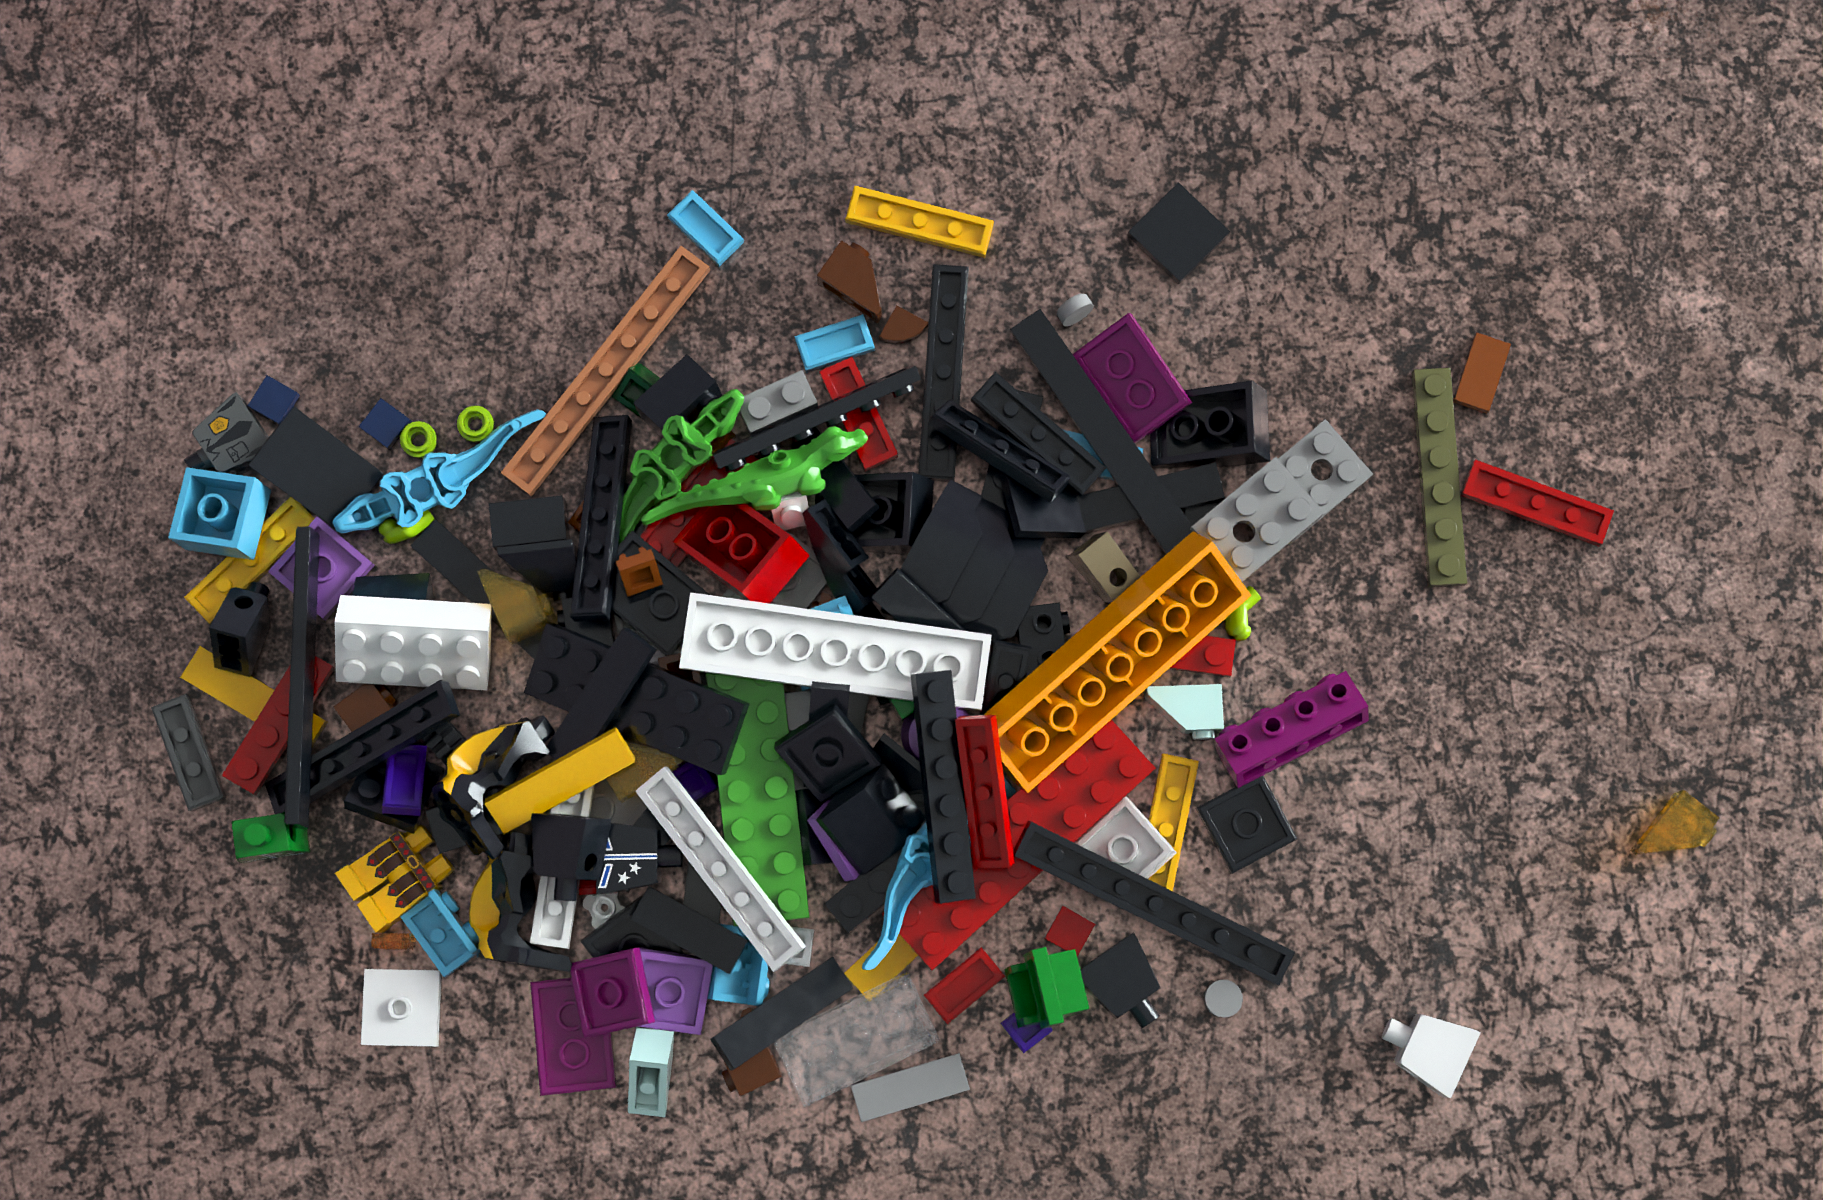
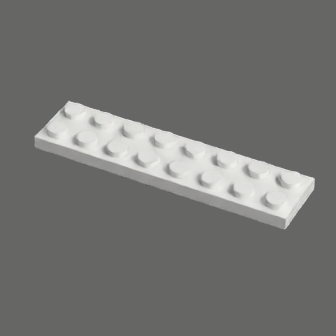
M690 592L679 668L811 687L812 681L850 685V693L913 701L910 674L952 670L955 707L981 711L992 635Z

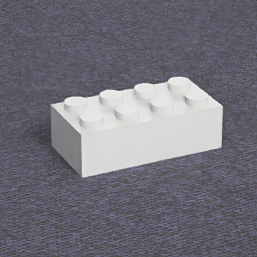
M340 595L335 617L336 682L429 687L437 681L443 680L449 682L452 689L487 690L491 665L492 604Z

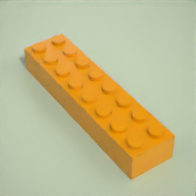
M1192 531L984 714L996 715L1003 770L1024 791L1029 793L1252 596L1211 540Z

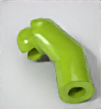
M426 510L423 512L421 519L412 527H401L397 525L395 519L389 518L380 524L378 530L384 536L383 541L389 544H396L417 536L435 519L431 512Z
M1248 586L1247 590L1252 596L1225 619V629L1236 641H1244L1250 636L1251 628L1248 626L1247 611L1261 600L1258 592L1251 586Z

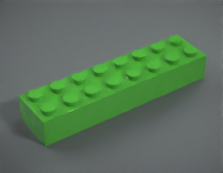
M705 672L706 686L750 703L727 772L724 775L716 774L723 839L785 920L809 918L793 770L774 749L775 742L789 734L784 685L777 682ZM732 919L733 926H738L736 922Z

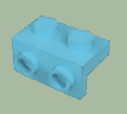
M432 889L428 892L429 896L400 917L443 977L446 978L477 955V942H479V938L470 926L469 921L463 924L455 913L460 907L450 893L445 891L442 894L439 890Z
M719 924L749 941L739 926ZM750 941L747 943L731 974L713 965L707 999L754 1006L763 1004V1000L769 992L768 964Z

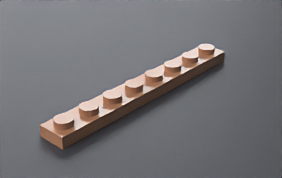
M683 246L677 249L501 471L505 478L530 497L533 496L615 392L628 369L639 362L710 272V266Z

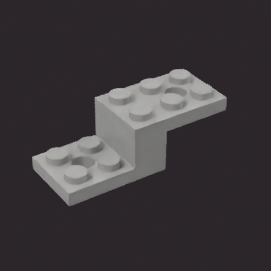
M1325 419L1281 457L1273 458L1195 523L1190 530L1211 540L1243 582L1286 545H1291L1371 478L1373 473ZM1316 462L1326 463L1330 468V478L1326 480L1316 479L1311 473L1312 464ZM1239 523L1248 524L1253 530L1252 540L1249 542L1238 541L1233 535L1234 526Z

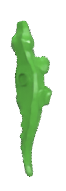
M732 389L720 398L708 403L699 413L698 418L691 424L684 421L683 416L675 415L669 417L663 426L662 440L652 450L642 449L635 453L630 467V472L633 474L632 482L623 497L618 545L631 531H634L640 519L654 504L672 498L678 492H681V483L696 467L706 463L711 458L713 451L712 445H710L715 438L730 433L734 427L737 414L743 405L744 395L738 389Z
M836 426L829 427L817 438L812 439L809 444L802 445L798 449L776 450L751 464H745L737 472H729L723 479L717 480L714 478L707 485L701 486L696 484L688 492H678L676 497L662 502L644 514L641 522L643 525H647L672 514L703 506L751 503L756 511L773 510L780 505L781 497L795 492H799L801 495L818 494L826 486L825 480L821 478L820 471L833 461H840L862 447L868 440V437L862 429L845 432Z

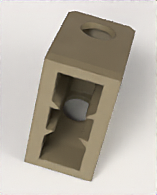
M1108 532L1093 535L1067 556L1073 566L1105 603L1113 602L1140 578L1138 572ZM1111 571L1115 572L1117 576L1115 585H1112L1109 580Z

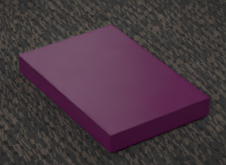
M1127 313L1072 354L1135 444L1192 404L1186 392L1131 313Z
M563 978L530 982L540 1096L617 1088L612 1032L588 1038L583 1037L572 979Z

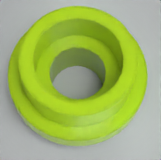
M470 406L460 413L457 419V428L461 436L467 441L481 442L493 431L494 419L491 413L484 407ZM475 419L482 420V427L476 431L471 430L470 423Z
M415 421L405 426L402 430L400 444L409 456L424 458L425 454L432 453L436 448L437 435L429 424ZM417 435L425 436V442L421 446L413 445V439Z

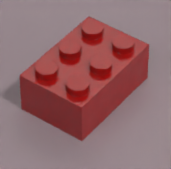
M747 504L703 506L673 541L693 563L744 600L769 604L810 556L789 533Z

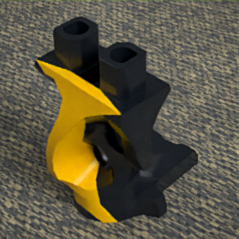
M544 715L537 716L532 721L527 717L521 718L516 723L498 725L492 729L475 734L462 742L448 756L447 774L433 786L432 794L439 808V815L442 820L456 830L474 855L484 852L491 859H496L501 854L503 845L483 816V794L489 786H508L513 784L527 759L538 761L548 755L550 751L544 742L555 734V730Z
M518 832L500 834V842L503 845L502 852L496 859H491L487 855L488 864L478 878L470 899L469 923L479 938L477 958L553 971L570 972L572 964L569 956L537 947L518 935L517 924L532 908L536 897L532 876L534 863L533 856L530 855L532 835Z

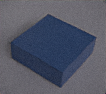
M266 375L249 402L248 407L279 425L292 406L295 405L300 394Z
M380 398L359 425V428L390 450L400 438L405 426L412 421Z

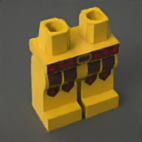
M419 825L414 834L410 832H396L370 852L335 873L353 901H360L357 906L375 933H384L400 921V916L429 896L428 892L432 889L441 890L443 888L441 882L455 870L444 853L439 854L428 863L422 857L420 852L435 842L433 836L424 825Z

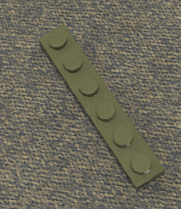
M1451 368L1414 369L1412 372L1428 587L1465 586L1467 584Z

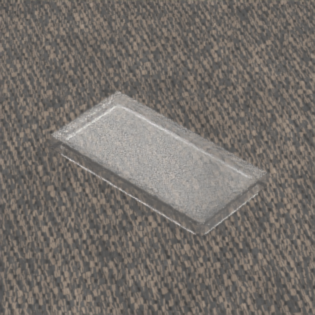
M905 972L803 1022L775 1041L774 1046L805 1108L940 1042V1038L909 973Z

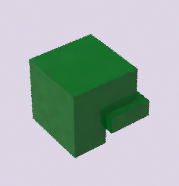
M1046 947L1034 949L1023 955L1024 963L1011 965L1004 969L1018 1028L1039 1023L1041 1029L1054 1027L1063 1023V1018L1075 1016L1090 1009L1075 949L1048 955Z

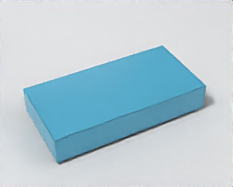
M693 190L667 214L668 219L718 267L744 243V239Z
M864 314L794 336L806 373L839 363L850 357L854 358L875 351Z

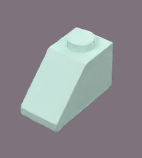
M1222 684L1149 686L1144 690V698L1183 734L1192 733L1193 740L1214 739L1215 733H1220L1224 729Z
M636 1027L629 1059L628 1113L658 1117L666 1116L673 1061L674 1031Z

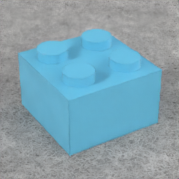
M186 467L168 538L185 550L254 560L271 489L255 477Z

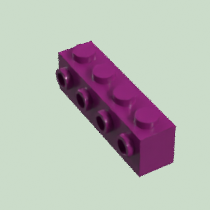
M1347 671L1338 675L1329 674L1323 677L1315 687L1305 692L1296 691L1290 694L1284 700V703L1272 709L1267 707L1257 711L1251 717V720L1239 726L1233 724L1224 728L1218 737L1214 738L1216 753L1237 788H1240L1368 722V705Z

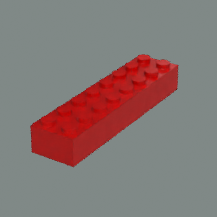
M1111 719L1029 793L1021 788L1007 800L1013 850L1028 820L1072 842L1077 841L1156 768ZM1014 856L1015 864L1010 868H974L972 858L976 898L939 904L935 903L933 885L922 888L910 901L905 911L899 935L924 964L933 971L1043 870Z

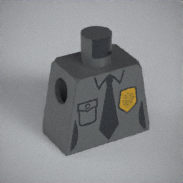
M235 392L194 428L192 434L198 441L201 449L185 458L184 461L189 468L209 470L215 467L217 472L241 475L252 470L248 464L269 436L248 407L246 401Z

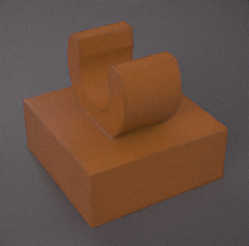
M644 547L638 548V554L626 557L623 553L620 554L619 560L616 561L627 597L663 585L652 549L646 550Z

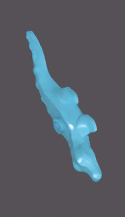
M537 409L511 419L498 426L483 441L465 452L459 454L427 453L423 458L421 466L406 473H386L380 480L379 487H382L381 492L359 495L333 519L332 523L336 531L348 533L357 530L373 529L392 516L397 519V525L409 528L421 519L424 511L432 507L441 505L449 509L454 508L466 495V489L470 482L490 465L507 440L521 428L543 419L546 413L543 410Z
M926 822L916 834L909 835L906 839L897 862V868L887 889L881 936L876 947L863 963V970L874 969L886 956L897 939L910 901L922 888L933 885Z

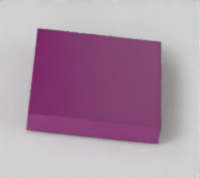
M640 948L571 963L570 974L584 1038L655 1022Z

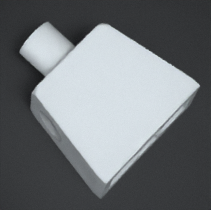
M1415 1014L1410 1026L1390 1018L1383 1031L1382 1039L1400 1047L1394 1059L1396 1065L1444 1098H1451L1481 1032L1426 1015Z

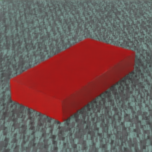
M981 947L925 993L924 997L946 1024H949L1002 980L1005 975Z

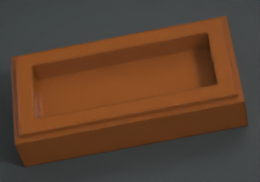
M1476 332L1453 398V403L1485 414L1490 411L1510 350V343Z

